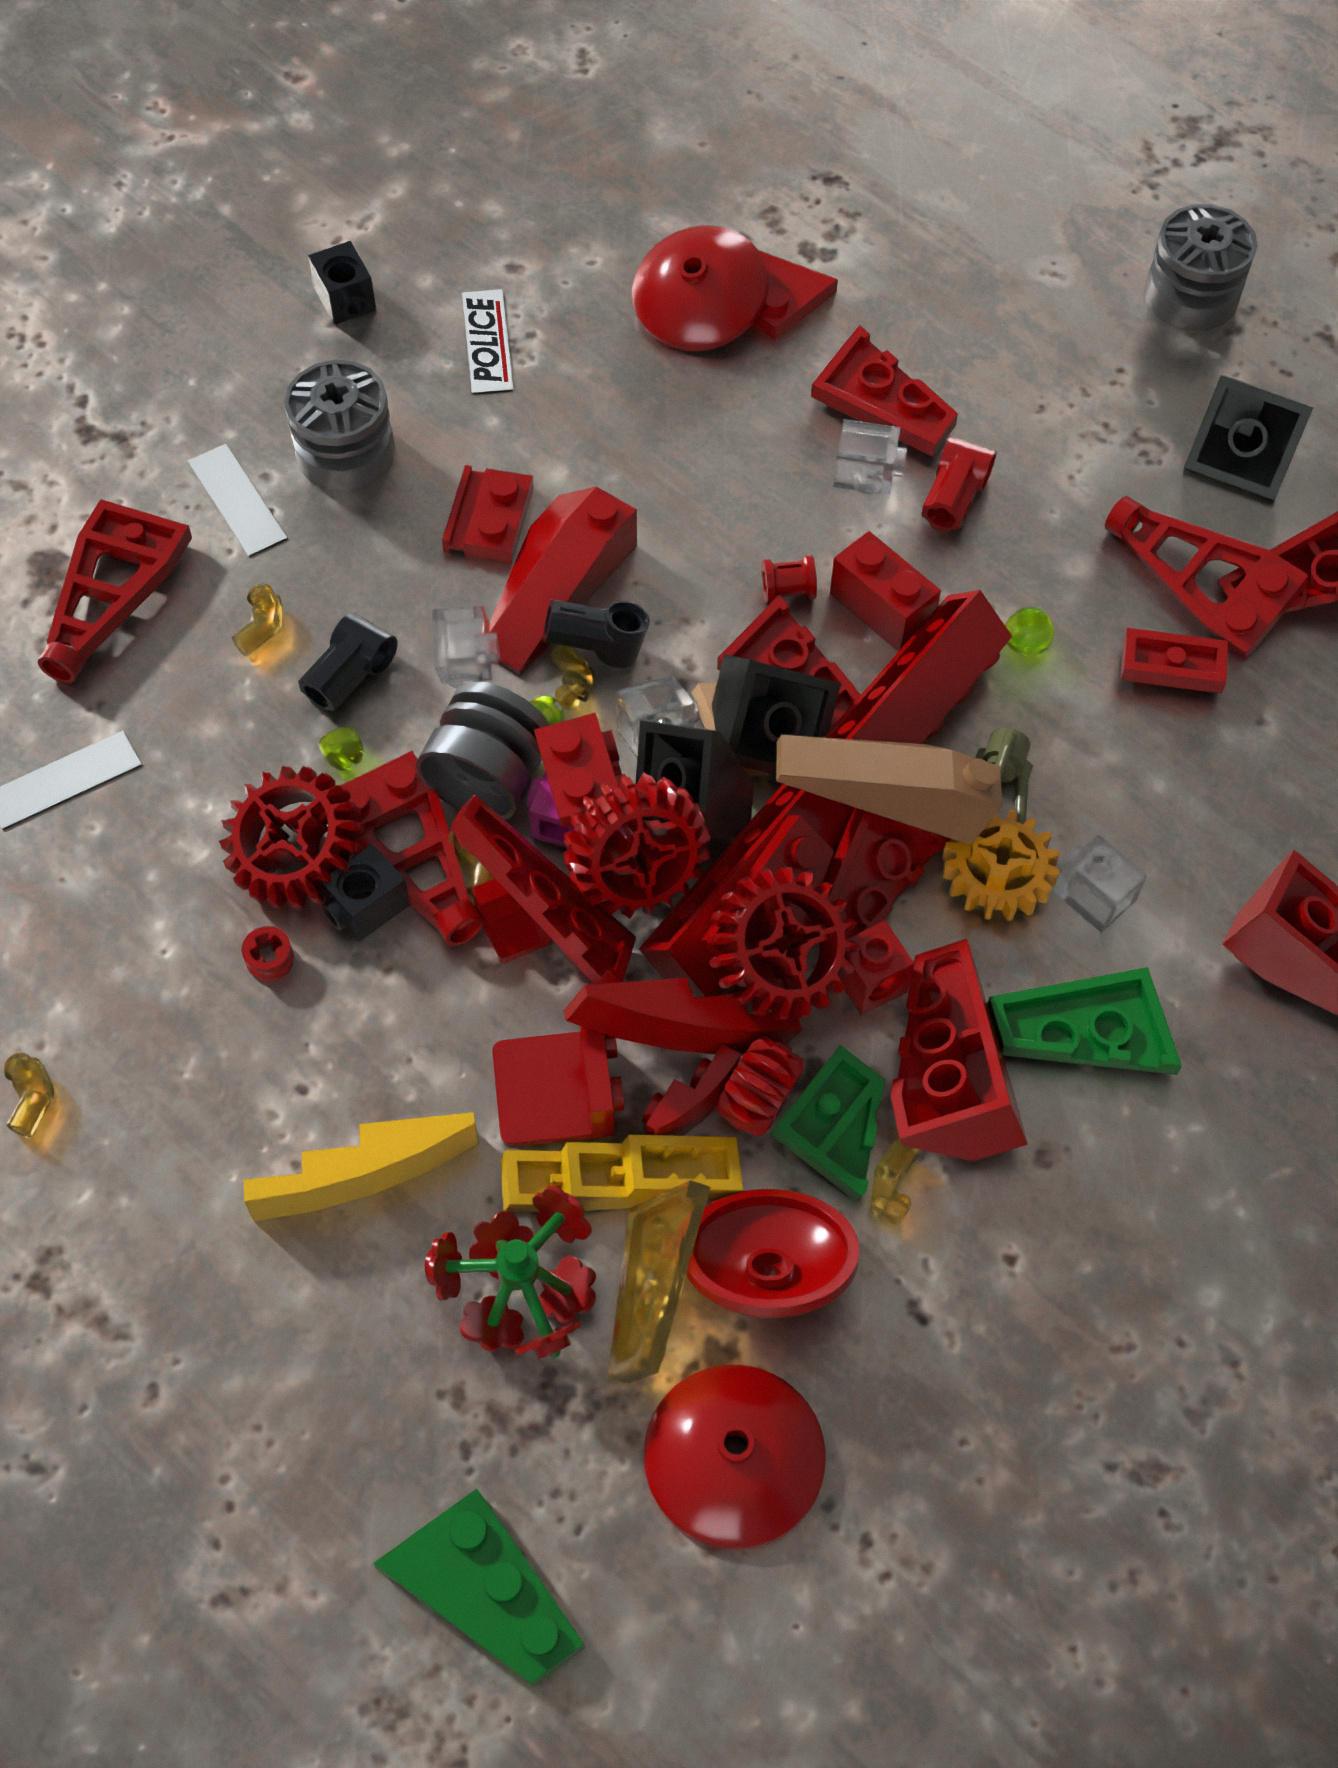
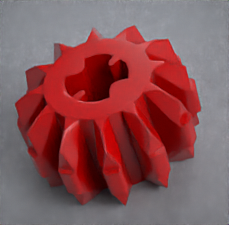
M765 1035L751 1043L747 1052L744 1053L730 1079L725 1084V1088L719 1096L717 1103L718 1114L728 1119L729 1124L742 1132L746 1130L756 1137L766 1133L787 1103L788 1098L802 1076L804 1059L793 1053L792 1048L779 1040L775 1042Z

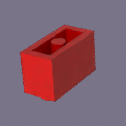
M870 531L866 532L835 556L833 560L829 594L896 651H899L938 607L941 590Z

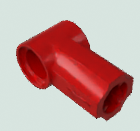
M952 436L949 437L939 460L936 479L923 504L921 516L930 523L932 528L946 533L949 530L961 528L976 493H982L987 485L995 463L996 451Z

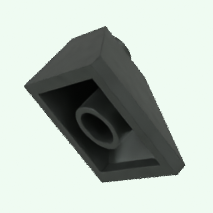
M1221 375L1184 468L1275 500L1314 407L1238 379Z
M724 654L712 700L715 730L722 733L742 767L776 775L777 740L781 735L824 737L830 729L841 683Z
M640 721L635 785L643 772L651 775L656 783L662 777L671 780L676 788L681 786L682 789H686L694 799L693 803H697L702 809L706 820L704 823L710 831L711 839L736 838L751 821L754 784L722 733L717 730L653 721ZM658 816L642 817V819L645 821H653L657 819L660 821V823L671 821L669 819Z

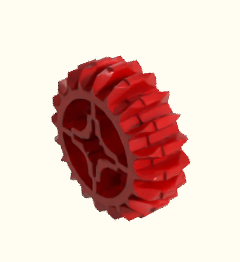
M282 765L278 780L271 773L262 772L261 787L257 789L252 784H244L245 793L249 796L243 803L239 800H230L231 808L237 814L235 818L221 820L223 828L232 833L219 841L221 849L229 854L223 860V863L227 870L236 873L233 877L234 883L242 890H249V896L257 902H264L268 899V904L272 907L283 909L288 901L289 905L293 908L303 910L308 895L316 904L323 903L324 893L320 880L329 883L331 881V872L337 868L344 869L348 865L349 857H354L363 851V848L353 841L366 834L364 826L355 821L361 815V810L354 802H349L351 793L343 785H336V781L329 774L322 772L317 776V773L312 768L302 766L298 774H296L291 767ZM311 802L307 806L301 804L293 811H280L282 808L294 803ZM284 825L298 834L295 840L302 846V851L288 841L290 835L284 830ZM265 826L266 831L264 837L259 842L262 830ZM327 832V837L324 846L321 849V851H319L320 840L323 837V835ZM295 863L306 865V867L293 873L273 874L279 868L284 871Z
M643 772L635 785L630 777L622 774L620 786L614 790L609 785L601 782L602 796L597 800L584 796L583 805L587 810L586 813L570 814V822L575 830L563 833L564 843L568 849L563 853V859L570 872L569 878L575 888L581 891L587 902L591 903L592 906L599 904L601 909L609 915L619 909L623 915L631 919L637 908L640 907L644 913L652 916L654 904L659 902L672 908L671 896L677 891L689 895V886L686 881L689 878H702V869L698 863L710 859L709 849L705 843L711 837L710 831L704 823L706 821L704 812L697 803H693L694 799L686 789H682L681 786L676 788L674 783L665 777H662L656 783L651 775ZM658 816L669 819L671 821L665 823H660L658 819L653 821H645L642 819V817ZM613 869L615 873L631 872L632 874L617 875L606 871Z
M791 867L778 869L776 876L768 868L760 870L756 873L755 881L745 877L737 882L739 895L728 892L721 897L723 906L728 912L719 911L712 914L711 921L716 926L722 928L723 932L709 935L706 942L711 946H721L722 955L711 958L709 965L712 968L726 966L728 974L721 977L719 986L725 989L737 984L739 988L734 995L733 1001L737 1005H744L753 998L752 1010L756 1016L766 1015L771 1009L775 1020L788 1019L791 1010L797 1018L807 1017L810 1015L811 1005L817 1009H823L830 1005L828 992L839 994L844 991L846 987L838 974H852L856 969L851 961L844 958L845 953L857 951L860 946L853 940H846L845 932L854 929L857 922L853 919L841 921L838 914L845 909L848 901L839 899L829 902L827 899L832 892L833 884L825 882L813 889L814 873L802 872L795 879ZM783 900L789 901L805 911L815 926L800 924L795 919L791 907H785ZM760 905L763 914L758 916L760 922L759 935L754 942L745 945L748 922L753 912ZM787 935L788 939L802 936L803 938L802 941L790 944L789 948L780 952L778 948L768 951L763 950L765 945L776 943V939ZM819 943L820 950L816 967L806 980L804 973L809 971L806 959L808 951L813 945ZM760 960L766 962L772 968L775 978L782 980L784 989L764 980L755 971L750 961Z

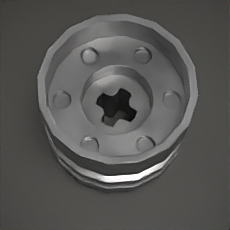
M1213 204L1189 205L1177 209L1168 216L1160 230L1158 243L1154 251V259L1144 288L1146 303L1155 316L1170 326L1187 331H1207L1224 325L1236 312L1258 247L1255 231L1246 219L1234 211Z
M330 360L316 363L298 373L287 387L284 405L297 462L303 475L311 483L326 490L343 492L366 488L381 479L393 463L395 443L389 420L390 412L387 394L380 377L371 368L355 361Z
M470 681L459 685L439 721L441 727L433 730L415 764L419 778L428 789L435 790L437 788L439 798L445 803L460 810L475 794L501 818L506 819L512 817L531 782L530 775L535 773L542 761L534 729L550 724L542 712L528 700L507 688L488 682Z

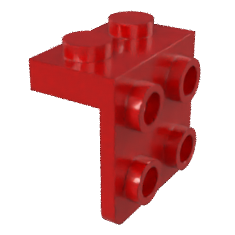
M596 712L534 729L562 829L571 827L570 814H585L587 811L583 805L584 796L594 800L599 799L602 796L601 782L609 785L612 790L620 786L622 772L618 762L620 758L612 730L601 732Z
M580 1026L579 1032L508 1039L494 1044L492 1054L501 1141L505 1146L515 1148L615 1136L614 1111L624 1110L621 1076H609L607 1060L618 1058L615 1037Z

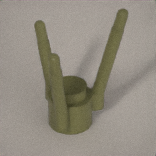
M998 728L991 733L987 747L978 749L975 758L1000 766L1001 782H1010L1014 778L1017 779L1016 822L1024 824L1027 813L1028 780L1033 765L1026 760L1031 743L1024 733L1016 729Z

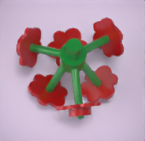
M548 1186L543 1193H537L532 1199L533 1205L539 1210L536 1218L542 1227L535 1236H533V1232L529 1227L519 1226V1220L516 1215L504 1210L495 1213L490 1223L482 1221L475 1225L473 1234L477 1241L469 1248V1259L462 1260L461 1253L457 1252L456 1237L452 1232H445L441 1238L434 1239L432 1249L426 1255L425 1276L430 1285L436 1286V1296L440 1301L456 1298L459 1295L461 1288L459 1273L489 1272L493 1278L500 1279L501 1285L497 1296H486L482 1299L481 1303L469 1301L465 1304L463 1308V1315L465 1317L461 1320L459 1326L460 1333L464 1338L478 1342L486 1351L495 1352L502 1346L507 1349H514L516 1355L534 1350L538 1359L549 1355L556 1358L560 1355L562 1349L571 1345L568 1334L582 1326L579 1320L570 1324L569 1322L573 1320L576 1313H586L594 1306L596 1294L591 1286L596 1280V1273L592 1268L588 1266L583 1267L581 1260L575 1256H566L560 1260L556 1271H547L539 1266L537 1251L554 1233H557L566 1243H573L576 1239L585 1240L592 1233L590 1223L584 1218L585 1210L581 1203L574 1196L565 1193L559 1187ZM536 1279L541 1281L542 1287L545 1289L539 1297L533 1285ZM512 1290H522L541 1335L527 1341L523 1345L521 1344L524 1339V1333L520 1328L523 1323V1316L516 1310H509L507 1305ZM547 1316H555L556 1320L565 1325L552 1330Z

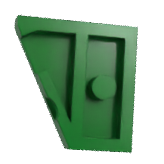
M840 1045L770 1134L855 1202H858L868 1187L869 1180H866L870 1152L875 1144L877 1132L876 1115L877 1109L881 1105L885 1079Z

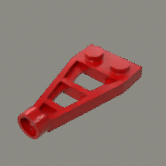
M1129 496L1122 497L1114 505L1105 521V529L1123 540L1124 544L1208 634L1218 640L1228 641V647L1245 659L1249 658L1309 583L1308 574L1266 548L1149 510ZM1139 522H1141L1142 527L1140 530L1133 533ZM1168 537H1177L1198 548V552L1182 571H1175L1156 553ZM1220 560L1238 566L1245 572L1246 576L1224 603L1212 602L1196 585L1195 578L1210 561Z
M100 499L77 536L48 634V645L38 659V666L46 675L66 684H71L76 680L88 657L171 575L192 539L189 525ZM104 554L140 565L138 571L121 586L93 579L97 561ZM83 596L110 604L104 614L94 624L73 618L79 601Z
M410 751L342 784L351 793L349 802H354L361 810V815L355 821L364 826L366 833L353 841L358 843L363 850L373 844L405 879L409 904L440 932L449 946L462 945L480 933L484 926V920L473 903L470 902L437 788L435 790L428 789L419 778L415 766L417 757L413 751ZM411 812L416 813L420 817L424 830V839L397 853L388 849L375 836V830ZM436 856L440 861L447 880L426 891H422L405 871Z

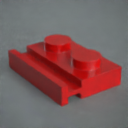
M465 465L443 534V552L451 553V550L454 549L464 551L465 556L512 563L534 489L533 476L486 468L485 472L472 471V466Z

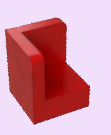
M495 878L472 887L475 908L484 920L483 929L499 962L507 963L550 945V937Z

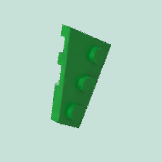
M1148 967L989 996L987 1005L1002 1055L1174 1075H1177L1182 1067Z
M477 1488L373 1563L377 1570L414 1595L423 1605L468 1636L477 1646L532 1687L585 1648L576 1631Z

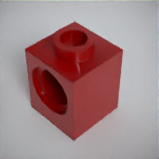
M886 920L846 939L853 940L860 945L857 951L845 953L844 958L851 961L856 969L852 974H838L846 987L844 989L861 1016L908 992L915 963Z

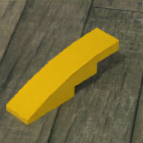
M470 1112L359 1124L360 1146L302 1151L301 1174L244 1179L245 1205L253 1221L315 1212L374 1195L428 1173L477 1146L479 1138L475 1114Z
M628 1135L623 1143L567 1142L561 1151L505 1150L500 1157L503 1210L512 1213L538 1212L539 1210L533 1205L532 1199L537 1193H543L548 1186L559 1187L565 1193L574 1196L581 1203L585 1211L684 1203L725 1197L743 1191L737 1137Z

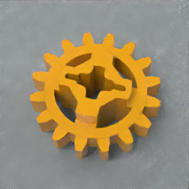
M1011 809L1006 819H999L998 814H996L971 845L954 839L946 842L942 857L945 860L942 878L952 880L949 891L952 897L962 894L967 896L965 910L969 912L977 905L983 906L984 918L988 920L992 918L995 910H1002L1006 920L1013 921L1016 908L1020 907L1029 916L1033 914L1037 901L1042 903L1048 901L1052 890L1051 886H1055L1060 869L1056 868L1060 853L1057 849H1047L1052 837L1050 832H1043L1038 835L1033 832L1036 819L1032 817L1024 824L1016 822V810Z

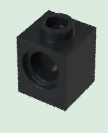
M351 241L308 255L314 289L334 325L376 311L372 278Z
M373 844L348 860V865L344 869L337 868L331 872V881L329 883L320 880L326 902L321 904L325 915L335 928L341 931L346 927L359 942L410 906L405 879ZM361 892L372 893L369 897L362 900L351 899L354 895Z

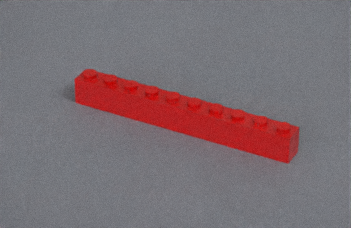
M976 590L947 595L828 731L824 738L922 744L925 739L936 734L944 724L942 719L954 705L962 702L972 692L971 685L982 672L998 662L1000 659L999 652L1013 637L982 591ZM782 784L702 875V878L689 890V895L686 894L638 948L663 979L686 977L693 997H708L721 988L719 980L728 971L725 966L712 968L709 965L710 959L715 956L699 939L711 924L712 914L719 912L723 907L721 897L725 893L733 892L736 889L737 882L743 879L788 815H801L833 849L840 843L854 807Z

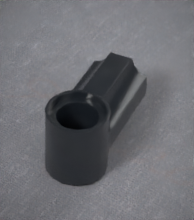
M550 599L543 630V642L595 651L596 656L604 664L614 668H627L632 666L637 660L650 619L642 607L629 601L613 602L605 610Z
M351 612L345 615L336 625L331 635L330 647L298 681L300 691L317 708L324 712L328 710L335 712L368 674L377 676L387 669L396 654L398 647L397 638L357 613Z

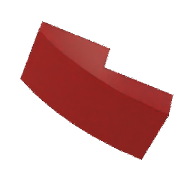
M721 1044L712 1060L706 1057L701 1060L692 1076L690 1086L674 1079L664 1095L657 1092L650 1100L642 1117V1122L646 1124V1135L684 1136L700 1124L717 1107L719 1096L740 1062L742 1054Z

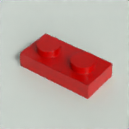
M1127 627L1123 639L1120 680L1222 694L1227 682L1228 641Z

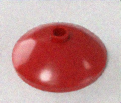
M701 225L689 227L661 240L643 258L633 281V305L641 325L650 336L663 345L682 351L715 349L741 336L759 317L768 295V274L759 250L744 235L721 226ZM701 268V269H700L698 272H696V273H693V274H690V273H689V272H690L691 270H693V269Z
M755 1189L727 1195L701 1209L690 1220L683 1233L681 1259L683 1269L689 1281L702 1295L714 1303L742 1315L759 1318H786L816 1310L835 1300L850 1286L858 1270L859 1242L849 1221L829 1204L799 1192L780 1189Z
M714 1366L683 1379L658 1404L649 1422L645 1436V1476L651 1495L666 1519L683 1534L697 1542L718 1549H753L772 1543L788 1534L811 1510L818 1497L825 1473L826 1451L824 1437L817 1417L808 1402L792 1385L782 1378L752 1366ZM731 1436H739L746 1441L748 1448L741 1454H732L727 1451L724 1443Z

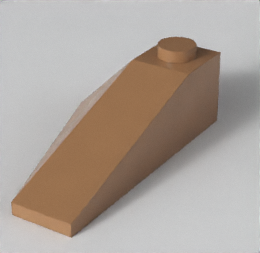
M781 735L777 740L776 782L969 845L972 844L1003 806L1000 766L954 750L926 744Z

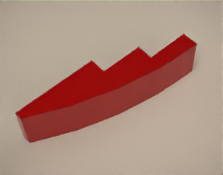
M686 977L584 985L563 1010L567 1022L621 1040L673 1051L714 1055L721 1044L744 1055L751 1043L764 1035L775 1042L779 1040L787 1045L802 1031L799 1018L796 1017L792 1010L788 1019L775 1020L772 1012H767L763 1016L748 1014L745 1004L737 1005L733 1001L735 994L693 998Z

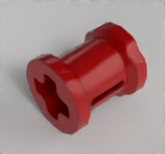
M804 555L800 561L773 563L771 559H767L761 562L762 588L765 603H771L779 594L782 597L805 595L808 600L816 599L817 575L813 555Z

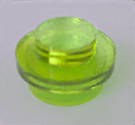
M1034 607L1022 608L1010 616L1005 624L1013 636L1007 645L1019 654L1027 656L1039 655L1047 651L1053 643L1055 635L1054 626L1050 617L1041 609Z

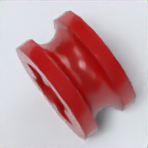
M271 926L260 927L250 932L243 941L241 949L243 959L249 973L254 978L272 982L287 975L293 967L295 957L289 938L283 930ZM271 946L277 958L273 961L265 962L259 950L263 947Z

